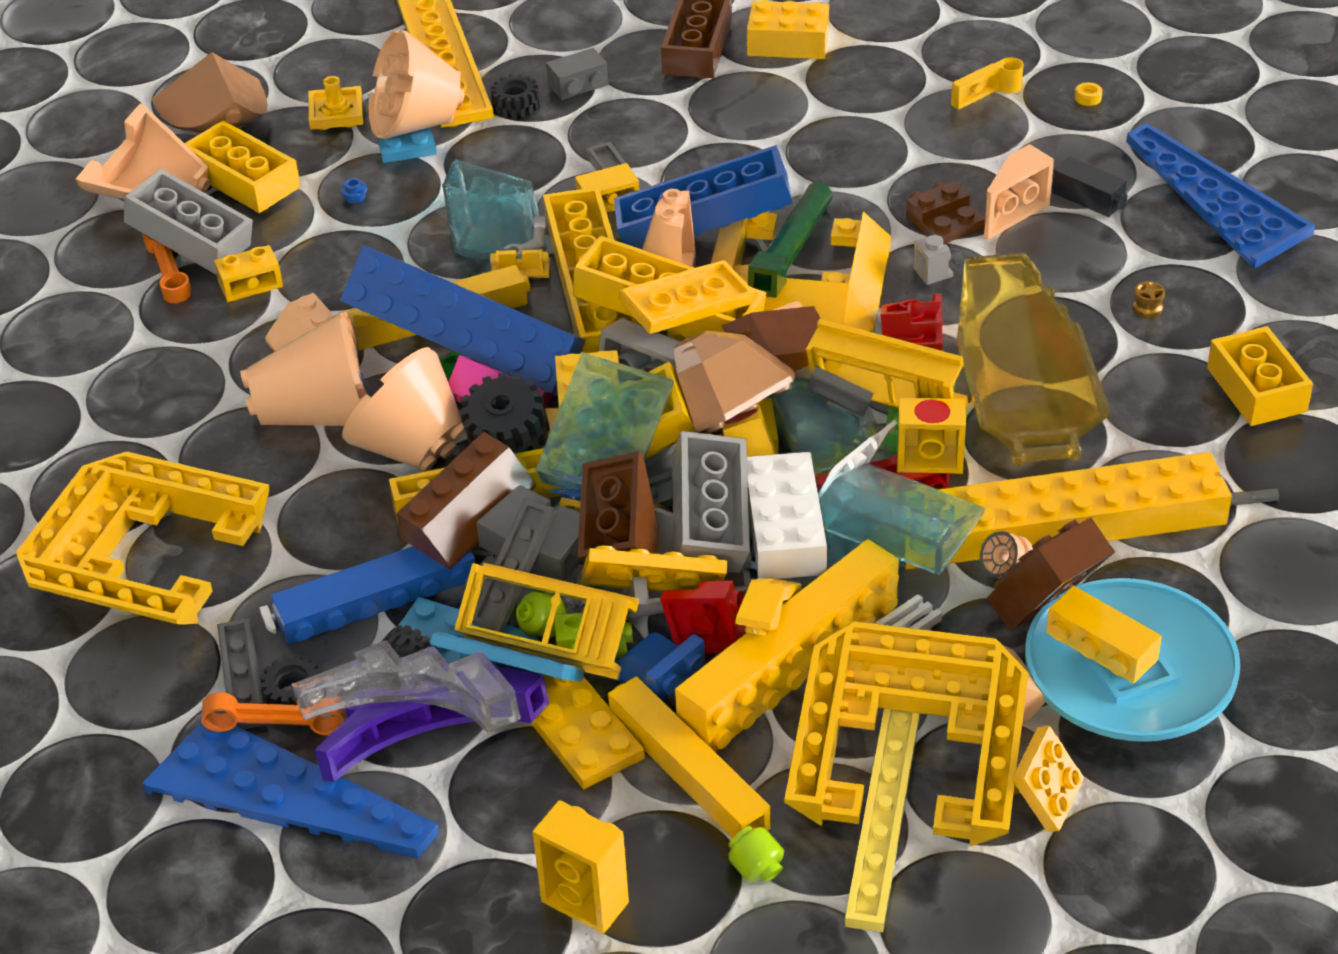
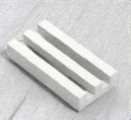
M917 594L874 624L928 630L942 621V612L938 609L933 611L932 604L928 601L923 603V597ZM922 616H926V617H924L923 619H921L920 621H918L917 623H915L914 625L911 626V624H912L913 622H915L916 620H918V619L921 618Z

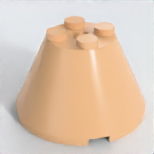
M394 30L390 33L382 45L372 75L377 77L375 93L370 92L369 121L373 134L378 138L388 139L441 124H451L457 105L461 106L464 100V90L460 89V71L452 68L407 31Z
M426 347L404 358L380 379L384 385L372 398L368 394L362 398L349 416L342 432L343 439L350 445L414 466L423 472L429 471L440 456L444 459L450 456L457 448L454 441L465 433L459 409L436 352Z

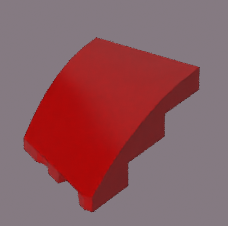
M942 293L933 294L932 301L927 302L909 299L903 302L881 305L882 335L943 351Z

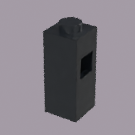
M1070 156L1053 171L1052 193L1108 218L1118 209H1122L1127 201L1126 180Z

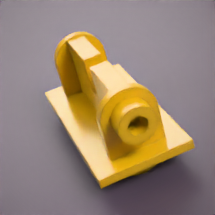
M543 249L522 250V259H517L516 250H496V253H490L492 271L517 265L521 274L526 275L528 278H549L550 257L548 251L543 252Z

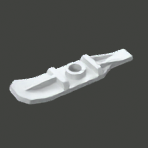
M895 420L879 433L869 437L835 465L818 494L819 503L826 492L838 483L846 482L852 471L855 472L864 463L870 462L883 440L895 429L897 425Z

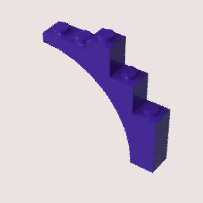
M472 662L454 681L418 675L400 694L364 689L345 707L347 719L315 749L322 779L335 782L350 768L371 754L397 741L425 731L477 721L532 723L549 705L544 676L540 673Z

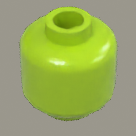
M532 591L523 597L517 607L516 616L518 625L525 634L539 637L544 636L552 606L551 598L554 595ZM563 600L557 608L556 615L567 614ZM555 621L553 622L549 638L556 636Z
M747 826L730 841L729 861L746 881L754 883L763 879L767 883L774 879L783 869L779 863L783 859L784 849L765 828L757 827L753 829L751 826Z

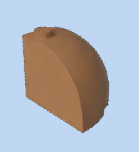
M213 52L151 98L158 113L165 121L176 127L194 132H204L222 120L237 128L260 117L268 108L267 98L259 79Z

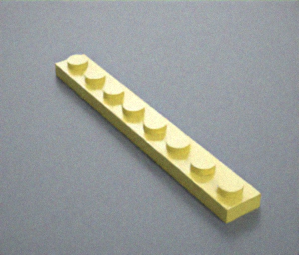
M884 708L846 910L845 927L883 932L920 713Z

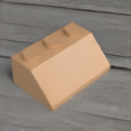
M314 293L302 296L295 301L287 303L266 335L265 341L275 352L334 315ZM355 343V344H354V347H355V352H356V356H357V360H358L357 348H356V343Z

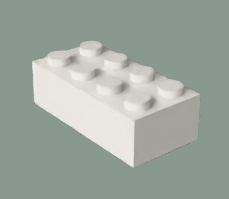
M811 453L747 457L748 512L758 579L766 577L783 579L822 575L827 571V544Z

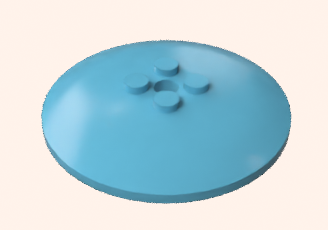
M1114 578L1096 580L1077 586L1082 591L1162 635L1158 661L1134 684L1121 676L1115 675L1111 670L1092 659L1086 658L1077 650L1063 642L1057 641L1046 633L1049 608L1067 591L1059 595V598L1042 607L1030 625L1025 645L1026 668L1037 687L1043 693V700L1054 711L1071 723L1102 736L1127 741H1160L1189 734L1217 718L1228 706L1237 688L1240 675V656L1234 637L1226 624L1215 612L1198 599L1161 583L1140 579Z

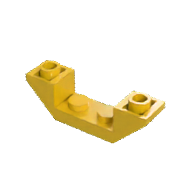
M770 577L751 580L736 616L735 624L746 626L745 632L757 635H766L767 630L777 629L782 605L802 590L801 583Z

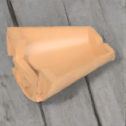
M141 103L124 121L126 139L102 166L100 163L91 160L76 178L78 186L86 192L125 199L128 193L159 169H163L204 193L208 190L211 182L207 178L208 166Z
M666 190L663 193V198L659 200L655 207L642 250L694 267L696 250L689 191Z
M347 311L338 313L247 369L240 371L244 387L250 390L251 397L246 398L249 413L251 416L257 415L261 425L345 426L353 410L367 394L362 383L354 347L356 340L351 318Z

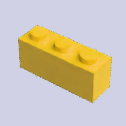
M1072 586L1048 611L1047 634L1133 684L1158 661L1162 635L1075 586Z

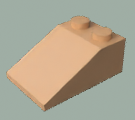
M1030 144L1007 157L987 190L984 237L986 239H990L1050 205L1053 158Z

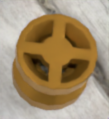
M1152 281L1139 283L1134 293L1136 298L1133 302L1134 313L1139 317L1149 319L1160 316L1163 312L1162 301L1165 298L1164 287Z

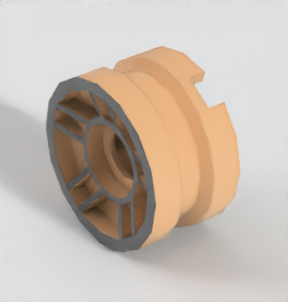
M1004 531L995 532L987 537L982 545L980 563L983 570L989 576L1001 578L1007 574L1006 571L1010 567L1020 562L1018 559L1033 548L1025 537Z

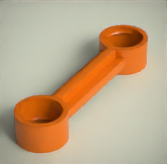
M142 233L145 248L148 252L155 254L162 274L159 283L163 299L168 303L186 301L192 294L189 278L185 273L179 272L171 249Z
M218 692L208 695L203 700L201 721L205 728L214 732L229 731L237 723L310 725V728L315 733L327 736L331 735L345 721V704L340 699L332 696L317 698L311 705L238 703L234 696ZM214 711H225L227 713L218 714L214 713ZM321 715H334V716H333V717H322Z

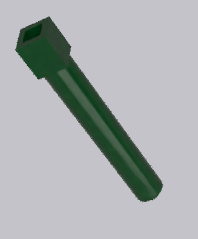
M813 182L808 185L765 252L758 251L748 266L749 287L766 292L767 297L777 298L786 283L788 269L832 201V191L826 184Z

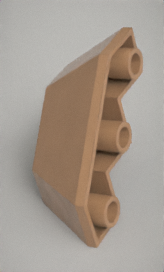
M706 330L678 342L673 348L677 375L697 433L705 429L707 433L721 429L725 426L724 421L739 413L742 414L758 407L757 402L771 394H778L791 387L790 383L793 382L795 377L792 368L742 334Z

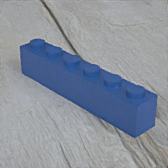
M412 546L272 594L273 614L287 645L298 641H305L312 636L329 630H336L349 623L370 618L389 609L402 607L409 602L417 600L418 597H430L449 588L465 585V580L469 577L472 564H475V557L470 551L458 564L449 570Z

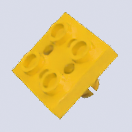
M329 76L323 80L325 89L308 91L310 130H327L334 127L364 125L361 86L341 88L340 78Z
M1043 726L1037 727L1012 781L1015 784L1014 794L1021 793L1047 832L1060 831L1084 777L1051 727Z

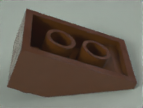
M814 306L752 312L722 325L725 333L746 335L796 372L809 366L806 348L818 328L817 322L821 318Z
M636 451L582 464L577 558L584 562L589 549H595L597 546H611L616 551L627 552L632 549H645L650 554H657L658 523L642 452Z

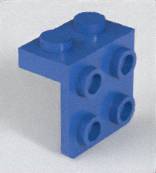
M651 633L615 662L622 667L618 681L623 684L637 676L665 703L669 699L668 694H673L675 688L705 665L704 640L693 634L678 646L660 633Z

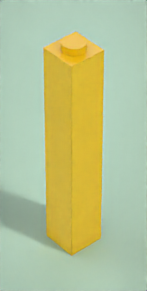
M517 265L452 282L510 308L528 304L527 292H530V283L528 277L521 274ZM353 308L347 310L351 318L356 345L359 350L417 335L360 309Z
M637 676L626 683L616 686L614 690L608 693L610 709L640 743L644 751L732 838L747 826H751L753 829L763 827L767 831L770 830V805Z

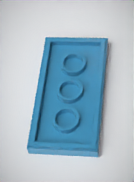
M438 631L433 632L430 645L565 680L582 682L585 671L582 667Z

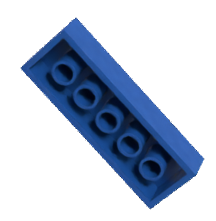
M777 145L614 198L617 230L624 244L639 249L643 248L655 207L659 200L663 198V193L669 189L689 191L694 236H699L706 231L718 227H726L739 220L754 218L761 213L773 209H782L786 205L793 203L787 173Z

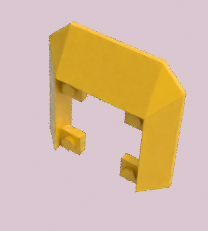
M764 212L754 218L739 220L720 228L711 263L725 260L748 284L749 265H741L747 238L772 240L778 224V214ZM863 212L862 220L834 218L831 245L856 247L851 274L823 272L821 281L786 278V283L777 298L766 296L764 311H771L799 301L803 307L814 306L823 320L874 333L891 245V236L865 212Z
M123 452L83 465L16 551V555L27 584L31 588L174 624H199L197 614L213 592L210 582L180 575L171 590H166L121 579L119 577L125 570L122 560L110 558V555L135 521L157 526L166 512L216 523L212 529L214 540L244 546L253 532L260 534L269 494V484L131 452Z
M852 622L813 647L785 794V803L820 826L823 824V819L859 824L864 785L831 780L840 726L875 730L878 708L949 717L947 740L982 744L975 799L938 795L933 835L969 839L971 847L1009 834L1015 786L1012 778L1017 770L1028 672L994 638Z

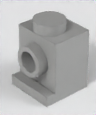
M931 235L914 242L913 269L927 285L953 277V271L948 267L951 260L949 247L943 244V238L938 235Z

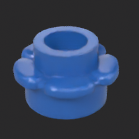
M350 178L342 185L340 193L344 196L345 201L358 203L365 199L368 188L365 186V182L360 179Z

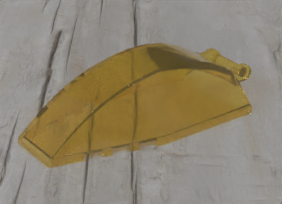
M1025 252L965 257L957 347L960 356H963V369L980 428L1008 446L1014 466H1023L1024 462L1050 459L1070 458L1071 461L1080 460L1081 449L1078 439L1110 415V409L1082 327L1078 322H1072L1068 317L1067 307L1064 304L1059 305L1055 300V291L1051 286L1046 287L1043 284L1041 273ZM1054 443H1064V444H1065V445H1060V446L1028 448V449H1023V447H1022V446L1054 444Z

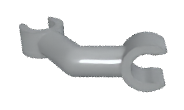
M547 216L534 217V235L532 240L521 245L509 244L504 248V251L516 250L517 259H522V250H538L542 248L545 235H547Z

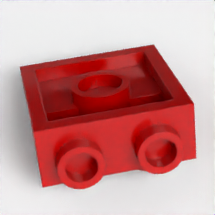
M700 581L696 590H664L660 597L673 642L678 646L695 634L704 640L705 653H722L747 633L745 632L746 626L735 624L744 596L741 590H735L733 581Z

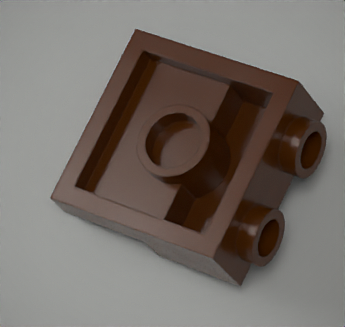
M955 181L949 183L938 182L931 190L922 193L915 191L906 199V218L927 237L931 235L941 236L944 240L943 244L985 228V217L969 204L970 195Z

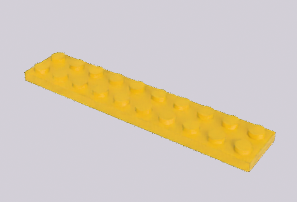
M396 0L407 32L461 73L460 89L464 90L463 103L461 106L457 105L453 122L451 124H441V128L455 127L459 124L482 122L486 119L494 118L492 105L451 0Z

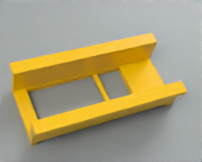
M823 319L818 320V328L806 348L811 375L817 366L874 393L871 401L899 408V398L965 399V408L967 407V396L953 392V385L964 365L963 356Z
M473 563L454 630L466 638L582 667L586 673L618 680L622 667L614 661L627 612L636 613L640 599L493 564L483 563V566ZM484 578L555 594L551 598L552 606L542 642L472 625ZM561 595L586 601L573 650L548 644L556 611L562 602Z

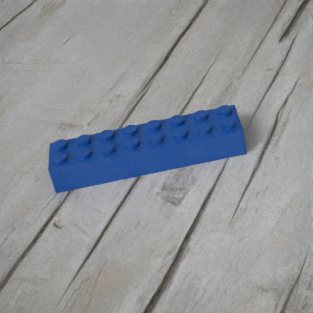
M362 245L340 298L341 302L507 373L510 376H514V374L522 375L524 382L531 380L535 383L536 387L558 395L555 356L580 354L586 341L365 245Z

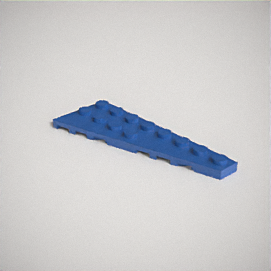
M1145 123L1127 133L1126 142L1254 269L1314 234L1315 225L1152 125Z
M201 722L142 783L144 792L149 795L157 792L172 796L173 801L184 803L185 799L203 803L206 809L215 811L217 808L229 809L239 813L240 817L286 828L290 824L309 828V833L316 835L326 832L341 836L342 841L345 842L364 841L378 846L379 850L417 859L439 834L437 823L342 777L335 782L323 780L318 765L238 726L229 731L214 732L205 728Z

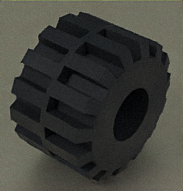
M498 373V378L491 379L490 376L482 379L483 384L480 386L477 384L469 388L471 396L464 395L461 402L463 408L460 409V416L469 445L483 432L508 446L514 454L541 449L540 445L547 444L549 439L547 432L550 431L549 422L540 390L536 389L535 383L531 380L524 382L522 375L514 374L512 378H508L507 373Z

